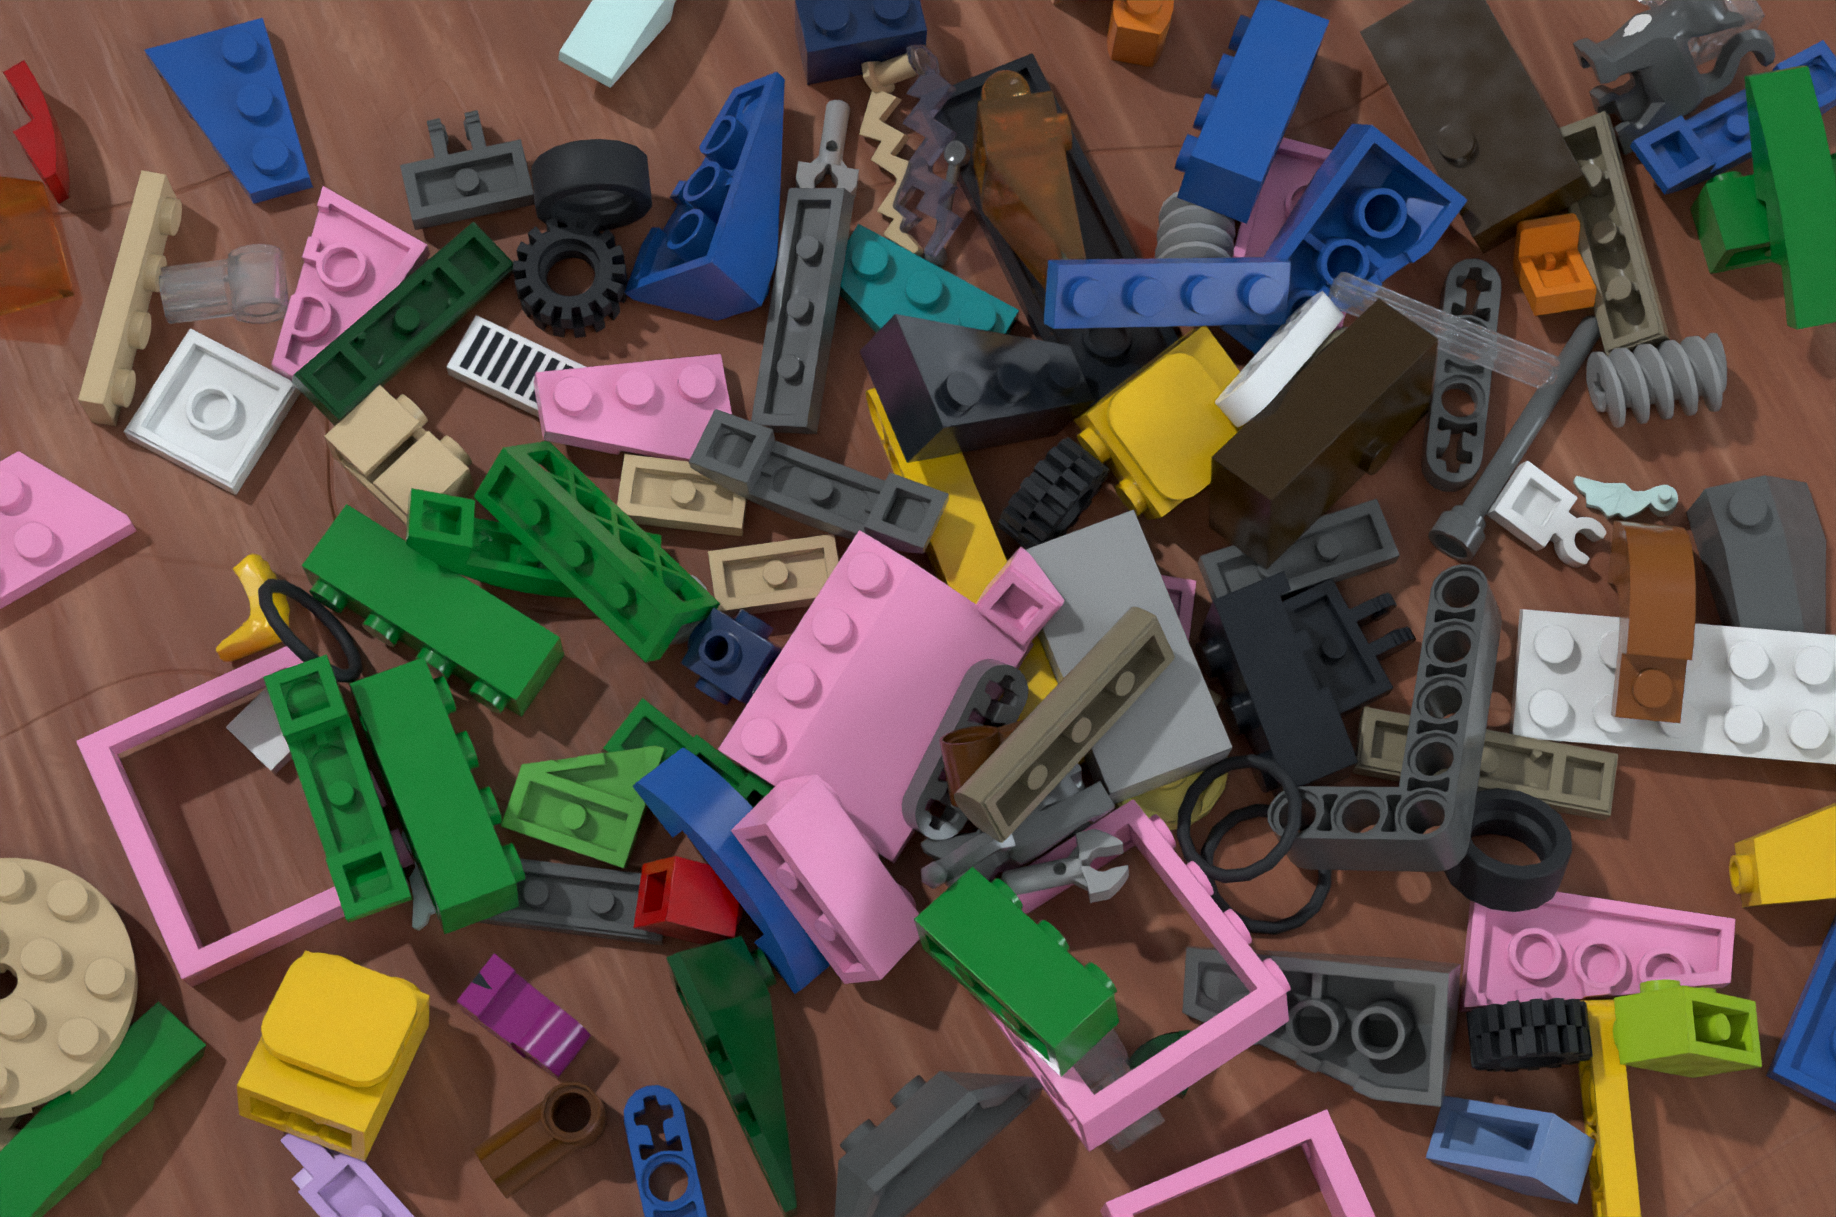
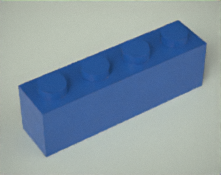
M1259 0L1252 18L1240 15L1228 49L1236 51L1234 57L1225 53L1222 55L1211 84L1212 89L1219 91L1217 97L1205 94L1193 124V128L1201 131L1199 137L1187 134L1178 155L1174 169L1185 174L1177 198L1247 224L1314 66L1330 20L1277 0Z

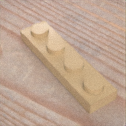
M141 170L78 398L91 422L116 426L121 406L128 407L133 399L136 375L135 371L131 369L137 349L143 350L148 343L151 332V315L147 312L152 292H160L164 285L167 270L166 257L163 255L168 235L175 236L178 232L182 216L181 200L176 198L165 174Z

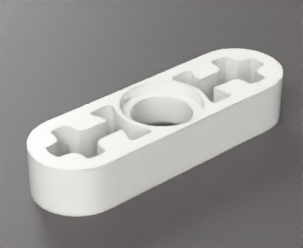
M1323 291L1311 297L1286 320V324L1280 326L1219 395L1215 404L1236 427H1240L1250 421L1276 397L1341 322L1344 314Z

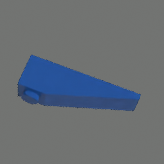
M778 72L732 90L699 146L701 153L705 156L701 166L690 176L688 181L678 182L670 195V198L678 204L663 230L659 227H652L641 245L625 293L631 299L716 321L752 311L762 306L769 293V282L778 258L785 79Z
M1351 124L1313 176L1264 257H1281L1291 262L1286 320L1307 300L1321 291L1330 298L1340 311H1343L1362 296L1367 297L1381 287L1384 280L1409 262L1414 263L1431 251L1468 200L1373 125ZM1282 324L1221 325L1219 328L1256 355Z

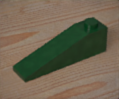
M742 936L677 952L666 958L672 984L783 1217H794L798 1215L772 1004L770 993L767 989L777 984L772 969L761 948L749 952Z

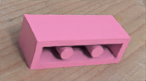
M817 773L780 781L731 832L844 984L881 980L920 939L914 922V918L919 915L914 898L903 886L896 883L880 861L879 852L875 844L866 835L858 831L842 809L841 799L837 792L828 783L822 781Z

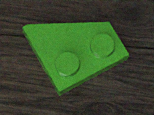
M655 745L638 749L522 764L501 827L621 868H627L648 808L632 786L663 763L668 749Z

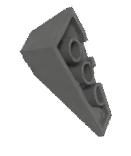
M1186 947L1182 1013L1205 1023L1250 994L1249 990L1215 947ZM1253 950L1261 961L1271 958L1279 966L1291 988L1286 993L1289 1021L1253 1045L1259 1044L1296 1061V1065L1314 1073L1319 1071L1354 1087V1091L1374 1100L1436 1107L1443 1105L1457 1030L1461 964L1395 957Z

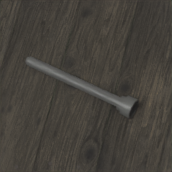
M1589 315L1581 320L1462 506L1456 505L1451 511H1444L1429 532L1428 536L1431 543L1446 556L1457 561L1470 562L1485 540L1483 530L1486 527L1485 515L1601 336L1596 316Z

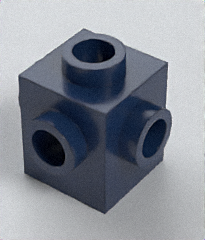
M713 608L708 618L701 621L692 631L687 644L688 651L680 663L700 675L695 687L726 706H728L733 697L748 704L783 648L768 639L774 628L749 612L741 609L736 618H733Z

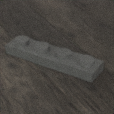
M789 188L751 418V422L773 429V433L817 434L855 198L845 188Z

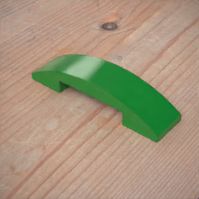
M411 488L408 499L406 545L420 555L460 575L497 587L545 596L578 598L500 522L474 518L475 500ZM647 533L661 547V535Z
M327 654L264 676L263 678L283 737L291 752L326 855L325 860L346 921L349 923L412 900L377 791Z

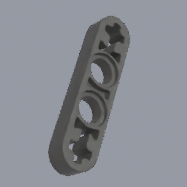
M1465 259L1456 263L1450 269L1440 295L1436 338L1439 340L1429 411L1426 414L1421 470L1429 484L1444 492H1456L1466 488L1477 474L1483 456L1501 297V278L1493 266L1480 259ZM1465 279L1475 280L1476 290L1481 292L1473 307L1472 315H1461L1465 308L1467 296L1466 290L1461 288ZM1456 333H1468L1478 340L1481 354L1472 360L1458 358L1451 352L1448 338ZM1451 389L1465 391L1474 402V412L1466 417H1456L1449 414L1442 405V394ZM1450 434H1462L1457 442L1456 458L1458 461L1464 462V464L1460 465L1456 473L1446 471V461L1436 459L1443 456L1449 445Z

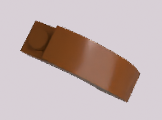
M1614 520L1607 583L1614 584L1618 592L1619 641L1611 715L1619 718L1680 723L1687 660H1692L1695 633L1696 582L1690 537L1685 528L1680 526Z

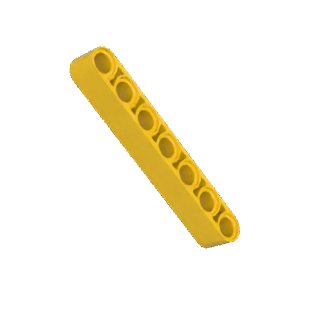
M876 389L866 390L865 395L868 409L893 473L949 494V501L925 551L936 578L976 604L987 585L1003 568L1007 560L963 454L959 453L907 463ZM1038 635L1033 638L1032 643L1034 645L1018 669L1027 681L1028 698L1017 721L1025 719L1058 685ZM1085 756L1078 762L1079 765L1085 763Z

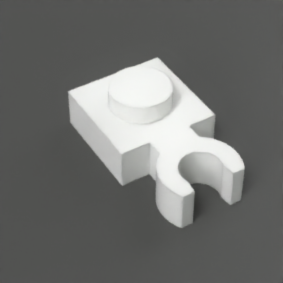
M1529 461L1517 467L1486 514L1535 551L1545 548L1549 540L1552 541L1559 559L1566 565L1574 568L1587 564L1590 559L1585 553L1577 549L1574 541L1576 533L1585 535L1587 539L1593 542L1603 539L1607 533L1602 524L1590 517L1576 518L1570 514L1569 510L1578 497Z

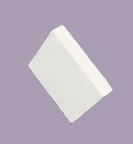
M190 328L129 422L124 433L129 440L237 495L301 391L291 380Z

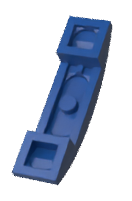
M1824 40L1780 62L1772 70L1802 65L1808 66L1821 115L1836 106V56ZM1745 89L1687 120L1680 115L1633 140L1630 145L1631 149L1664 195L1699 184L1752 158Z
M683 747L632 786L672 838L681 831L687 835L759 927L763 935L754 943L758 948H761L765 957L794 994L802 990L830 966L823 954L731 832L753 807L724 778Z

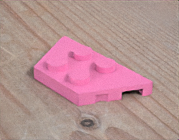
M19 451L0 461V609L137 531L126 514Z

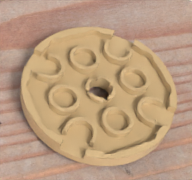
M0 858V973H5L6 970H9L18 979L17 987L13 993L4 999H0V1118L32 1113L31 1107L48 1102L69 1090L73 1094L93 1079L110 1061L121 1045L134 1014L138 989L137 965L129 935L120 916L107 898L83 878L53 864L22 858Z

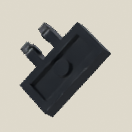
M1331 578L1283 601L1294 632L1307 628L1314 648L1306 650L1304 653L1320 686H1329L1341 718L1391 693L1393 686L1379 661L1404 650L1417 639L1410 627L1406 626L1404 628H1397L1385 636L1368 643L1360 627L1372 621H1378L1391 613L1397 606L1391 593H1383L1349 609Z

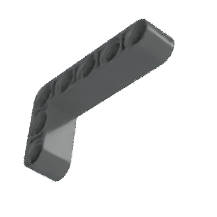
M1465 564L1451 566L1436 577L1431 587L1399 787H1297L1302 799L1300 829L1312 824L1309 828L1297 833L1291 850L1286 854L1290 862L1297 867L1308 870L1439 872L1458 865L1465 857L1471 835L1502 626L1501 611L1488 580L1480 569ZM1451 713H1456V714L1450 716L1449 718H1444L1445 716H1447V715H1449V714H1451ZM1449 768L1446 772L1433 776L1436 772ZM1284 791L1275 797L1267 812L1268 823L1278 841H1280L1288 821V800ZM1375 825L1371 830L1360 833L1364 828ZM1441 825L1437 830L1423 834L1429 828Z

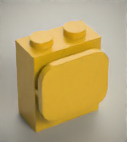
M1200 326L1189 331L1074 419L1082 431L1077 435L1081 447L1102 464L1104 462L1119 480V483L1114 487L1117 495L1130 511L1134 510L1136 516L1143 513L1148 520L1161 518L1182 501L1196 495L1211 482V457L1247 424L1236 427L1215 404L1219 395L1240 371L1207 326Z
M305 950L303 955L295 960L288 969L264 1016L261 1026L262 1036L237 1084L239 1115L365 1161L429 1027L430 995L422 993L416 985L405 979L390 977L362 967L342 956L318 952L312 953Z

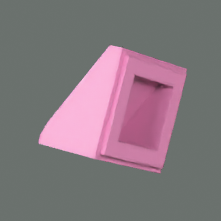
M1020 546L987 585L974 609L1026 648L1059 610L1065 600L1034 558Z

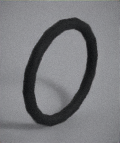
M266 580L258 589L259 605L269 625L281 641L303 662L319 657L291 631L281 618L273 603V592L281 593L294 599L312 612L328 628L341 645L349 664L348 669H341L331 664L337 682L345 683L355 682L363 672L361 655L352 637L338 619L302 588L285 580Z
M1254 754L1228 757L1205 769L1188 788L1178 810L1177 839L1185 860L1188 863L1194 861L1207 878L1222 883L1250 881L1272 870L1291 850L1301 826L1302 799L1293 777L1276 761ZM1255 768L1267 772L1282 785L1288 800V821L1279 843L1265 858L1246 868L1225 870L1208 864L1196 852L1190 836L1191 814L1199 795L1214 779L1231 770Z
M1254 804L1231 811L1212 827L1201 849L1200 856L1208 864L1213 865L1214 852L1223 835L1239 822L1256 817L1268 818L1267 812L1270 805ZM1312 824L1302 827L1300 831L1309 828ZM1318 870V885L1309 903L1293 916L1272 922L1252 920L1236 911L1234 912L1243 921L1249 933L1277 935L1299 928L1320 911L1331 888L1332 870ZM1208 878L1214 894L1211 895L1214 902L1223 913L1228 909H1232L1219 894L1215 880Z

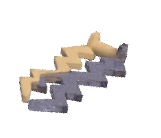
M911 45L906 47L907 53L884 62L874 61L861 64L863 79L872 91L859 135L881 142L871 160L895 175L897 180L877 212L893 218V221L883 235L918 256L923 254V248L908 233L923 218L904 207L918 188L925 192L916 209L939 221L924 249L926 255L936 257L963 220V218L943 206L946 200L959 187L933 173V164L944 152L946 146L958 134L934 119L956 88L939 74L938 58L925 45ZM919 75L920 77L906 94L918 98L920 101L902 124L925 136V139L911 159L907 161L896 156L910 136L884 122L902 101V99L889 94L894 91V84Z

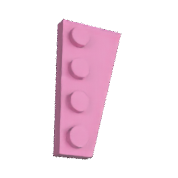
M1556 892L1551 900L1536 909L1520 912L1489 909L1470 900L1459 1012L1472 1011L1475 1008H1486V1005L1495 1003L1504 1005L1508 1001L1516 1000L1527 1002L1530 999L1542 998L1543 1001L1552 998H1564V1000L1579 999L1581 1001L1615 998L1640 993V983L1662 979L1678 980L1681 986L1685 985L1694 988H1724L1731 983L1735 919Z

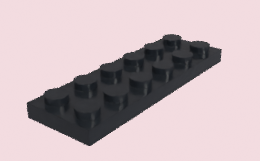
M1031 53L922 97V109L943 152L946 145L951 141H960L970 148L971 157L968 163L960 168L958 182L1036 339L1069 345L1094 399V402L1083 411L1085 412L1179 339L1172 326L1053 329L1044 324L1048 260L1137 259L1036 58Z

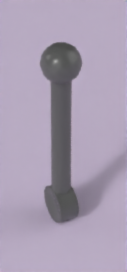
M951 141L944 149V158L949 165L932 245L927 247L923 254L925 260L938 267H942L947 261L944 243L960 168L966 165L971 157L970 148L960 141Z

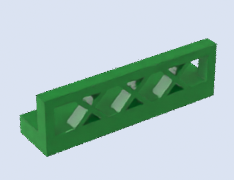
M549 441L503 447L473 496L645 663L661 659L682 625L707 619L713 608L717 609L720 605V602ZM674 593L679 595L684 600V602L681 599H679Z

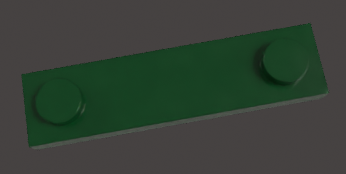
M472 222L293 375L291 382L336 426L379 385L383 387L513 274V261Z

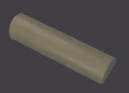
M1603 111L1558 128L1592 191L1590 195L1568 206L1567 209L1569 214H1576L1580 222L1578 251L1597 288L1593 308L1606 355L1609 356L1615 348H1627L1631 352L1639 344H1651L1657 348L1663 340H1670L1611 118Z
M1130 607L954 794V799L958 807L976 827L998 842L1003 843L1169 666L1175 656L1156 615L1139 607Z

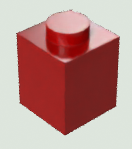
M673 856L642 865L633 928L697 944H706L735 938L736 927L742 918L744 908L709 864Z

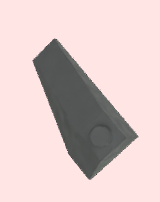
M1764 475L1705 488L1686 512L1722 626L1826 634V538L1808 484L1806 482Z

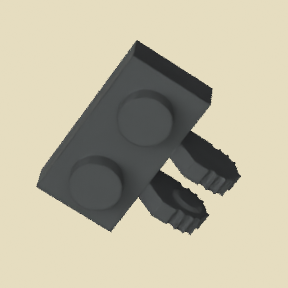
M478 110L464 113L465 119L463 121L467 140L471 142L473 150L448 154L447 146L449 145L445 125L441 123L440 118L428 120L427 125L435 158L400 165L415 230L535 205L533 188L521 139L486 147Z

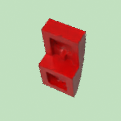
M25 60L3 72L16 99L31 119L30 122L16 129L13 133L27 159L56 202L60 204L69 199L70 187L69 166L64 141L58 123L36 78Z

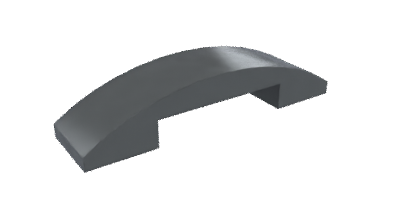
M718 409L714 410L689 460L690 468L724 488L771 511L853 540L860 530L890 549L903 552L925 553L949 501L948 493L889 472L886 481L780 443L775 441L773 429Z

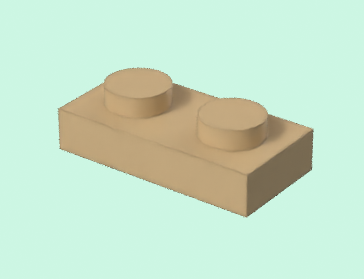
M624 454L617 506L636 524L743 536L747 507L746 498L724 488L690 468L688 461Z
M834 534L708 551L714 598L720 602L717 610L731 617H736L741 609L750 614L811 606L839 562Z

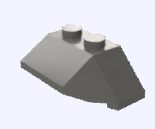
M939 1071L926 1082L920 1075H917L890 1100L896 1108L893 1113L877 1127L870 1119L866 1120L840 1144V1147L846 1154L838 1160L835 1217L907 1216L1036 1101L1044 1087L1035 1077Z

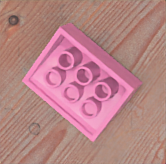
M859 530L718 750L744 769L761 777L773 787L782 780L817 773L822 781L828 783L837 792L841 799L842 809L858 831L866 835L875 844L880 855L895 863L915 830L907 825L903 818V796L964 675L972 665L985 659L998 660L1019 669L1034 644L1031 641L1024 648L974 609L975 603L912 561ZM989 681L985 692L992 697L991 699L999 700L1004 689L998 683ZM972 711L968 719L983 725L987 718ZM942 771L939 778L947 782L946 774ZM930 798V800L927 802L925 807L926 811L929 810V808L935 801L934 799Z

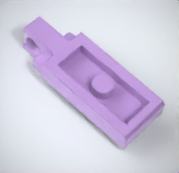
M289 1133L280 1140L304 1167L292 1180L300 1188L298 1193L320 1217H414L365 1161L327 1147L325 1148Z

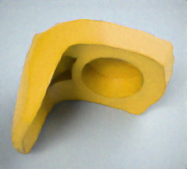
M251 553L232 568L246 591L251 610L249 618L242 626L221 641L216 647L219 658L224 662L239 660L282 642L269 625L259 605V587L266 580L277 578L271 570L269 563L258 554ZM273 592V603L281 618L289 627L290 608L286 595Z

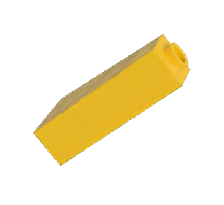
M1836 803L1734 843L1736 855H1732L1730 858L1729 876L1733 891L1736 894H1741L1742 908L1836 899Z

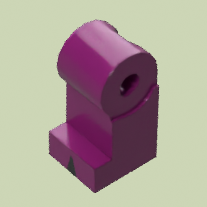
M495 953L457 1000L464 1014L521 1057H527L557 1079L591 1037L590 1033L580 1023L525 981Z

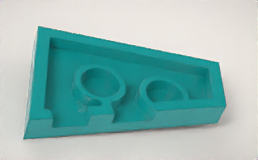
M860 224L857 225L848 239L839 295L875 333L894 314L1008 335L1018 320V309Z

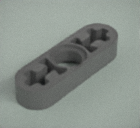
M985 659L972 665L964 675L903 796L902 815L907 825L913 830L933 840H946L955 836L965 825L968 818L959 807L951 804L947 782L939 778L941 772H945L939 740L943 735L954 730L972 726H984L968 719L972 711L991 720L989 726L996 728L1017 722L1028 698L1027 681L1017 668L998 660ZM989 681L998 683L1004 689L1003 696L999 701L991 699L992 697L985 692ZM930 798L938 800L941 804L945 805V810L941 817L931 815L925 810Z

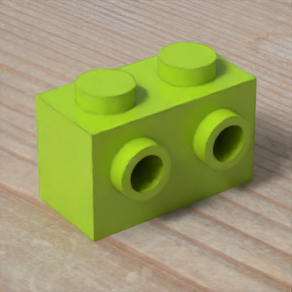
M1671 979L1642 982L1639 984L1640 993L1614 998L1616 1020L1613 1025V1038L1619 1051L1621 1065L1690 1078L1762 1067L1755 1001L1716 993L1714 988L1681 986L1680 981Z

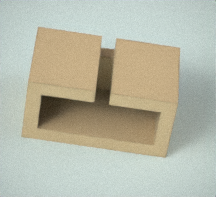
M379 385L324 437L333 458L407 527L408 499L411 488L466 498L475 489L468 468L472 464V460L464 449L451 437L446 435L439 441L429 430L425 431L422 427L428 422V419L411 399L404 394L395 399Z

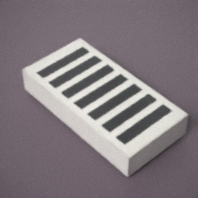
M476 315L448 363L447 371L450 376L539 417L533 383L535 373L584 368L586 366Z

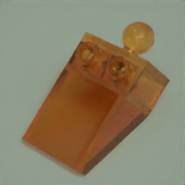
M1002 70L992 74L985 81L981 91L982 101L977 103L972 159L981 207L984 214L1046 291L1048 260L1086 259L1065 152L1072 149L1071 127L1067 113H1057L1053 91L1031 94L1030 87L1024 77L1014 71Z

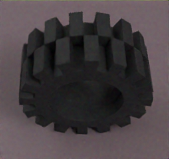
M567 216V226L558 227L556 217L546 220L547 231L541 233L536 226L529 231L530 243L527 245L521 241L516 250L518 261L513 260L515 286L522 310L527 317L533 315L535 326L544 331L547 325L552 326L554 336L564 338L566 329H574L575 338L585 337L584 327L593 325L597 333L606 328L604 318L608 315L612 320H615L620 313L619 302L625 303L627 294L625 290L628 279L622 248L620 245L616 246L615 236L608 229L601 234L598 222L589 218L585 227L579 226L578 216ZM568 258H578L586 261L595 272L592 285L587 291L576 296H563L556 293L547 283L548 273L555 263Z
M1070 437L1062 439L1056 447L1054 446L1048 451L1043 461L1040 460L1036 464L1032 474L1029 477L1026 476L1020 484L1021 488L1012 495L1008 501L1009 505L1002 511L1001 519L997 524L998 527L1025 549L1066 535L1067 530L1076 524L1081 513L1087 510L1093 502L1091 499L1099 493L1102 488L1101 484L1108 477L1109 468Z
M1539 998L1530 999L1527 1002L1516 1000L1508 1001L1504 1005L1496 1003L1486 1005V1008L1472 1009V1012L1466 1013L1471 1064L1475 1070L1516 1072L1520 1069H1528V1071L1540 1070L1539 1068L1562 1067V1064L1580 1063L1579 1061H1587L1591 1059L1590 1057H1593L1587 1004L1585 1001H1579V999L1564 1000V998H1552L1546 1001Z

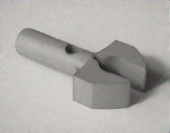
M832 100L827 103L819 156L811 163L798 161L796 188H815L817 184L824 181L827 174H830L831 181L836 188H845L856 197L859 169L847 168L842 161L850 114L848 103L842 100Z
M1092 829L1076 833L1077 846L1068 858L1005 870L1001 880L1016 895L1074 884L1086 890L1090 903L1108 900L1121 889L1129 877V866L1115 867L1107 871L1093 869L1090 864L1094 859L1123 854V842L1106 832Z

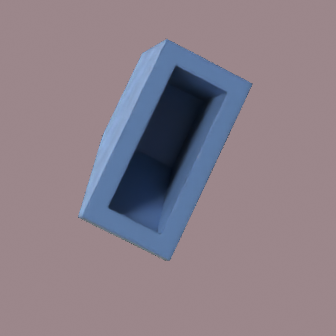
M1444 1096L1443 1105L1440 1108L1426 1159L1521 1194L1578 1204L1595 1140L1554 1113Z

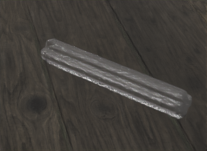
M1341 272L1334 279L1330 287L1328 297L1343 312L1359 317L1379 298L1438 338L1437 349L1537 389L1546 390L1555 382L1558 376L1560 360L1555 355L1350 273Z

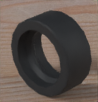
M607 139L572 141L555 146L542 153L531 167L537 218L545 224L546 220L556 217L558 227L567 226V216H578L579 226L585 227L589 218L598 222L599 231L612 230L630 225L643 218L652 208L647 155L635 145L619 140Z
M1501 788L1477 791L1469 847L1466 855L1458 865L1445 870L1444 873L1450 884L1467 899L1489 909L1508 912L1536 909L1554 897L1562 882L1572 853L1571 832L1561 815L1538 798L1521 791ZM1486 834L1508 836L1524 843L1537 854L1541 862L1525 866L1502 863L1483 853L1474 845L1471 838Z

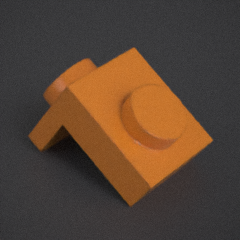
M1574 213L1525 220L1517 225L1513 271L1534 316L1594 307L1597 288L1577 249L1580 222Z

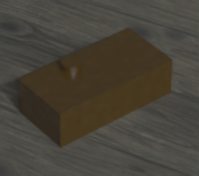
M1413 0L1360 31L1437 174L1443 181L1468 200L1459 213L1483 254L1515 237L1517 225L1521 221L1550 217L1592 193L1582 170L1486 0Z
M1378 298L1280 391L1261 412L1253 417L1211 457L1209 528L1267 570L1365 473L1369 475L1377 473L1390 457L1393 446L1428 413L1439 339Z

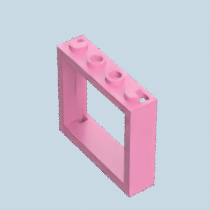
M287 646L76 741L180 977L191 987L338 920L345 915L334 886L203 947L118 754L265 688L264 676L303 663ZM369 770L381 806L384 807L387 803L372 771ZM399 829L391 831L402 868L414 864Z
M1134 799L1083 831L1097 829L1118 838L1123 842V853L1136 846L1249 990L1250 994L1095 1095L1073 1066L1061 1077L984 1006L1089 1152L1289 1021L1286 993L1291 988L1279 966L1271 958H1267L1264 961L1259 959L1248 945L1252 942V939L1240 917L1232 909H1228L1224 913L1211 898L1214 891L1202 869L1194 861L1186 865L1173 850L1176 847V842L1164 821L1157 814L1148 818ZM1076 835L1030 865L1068 858L1077 846ZM1119 855L1098 857L1092 861L1090 866L1097 870ZM1074 884L1017 895L1023 905L1021 910L1028 914Z
M1327 1109L1110 1200L1100 1210L1103 1217H1134L1136 1214L1301 1145L1332 1217H1375Z

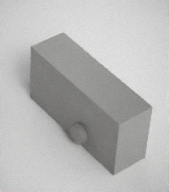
M1134 510L1026 549L1065 600L1059 610L1037 634L1058 684L1130 607H1139L1156 615L1175 656L1169 666L1085 755V761L1094 783L1101 782L1113 804L1204 771L1210 766L1226 759L1232 749V745Z

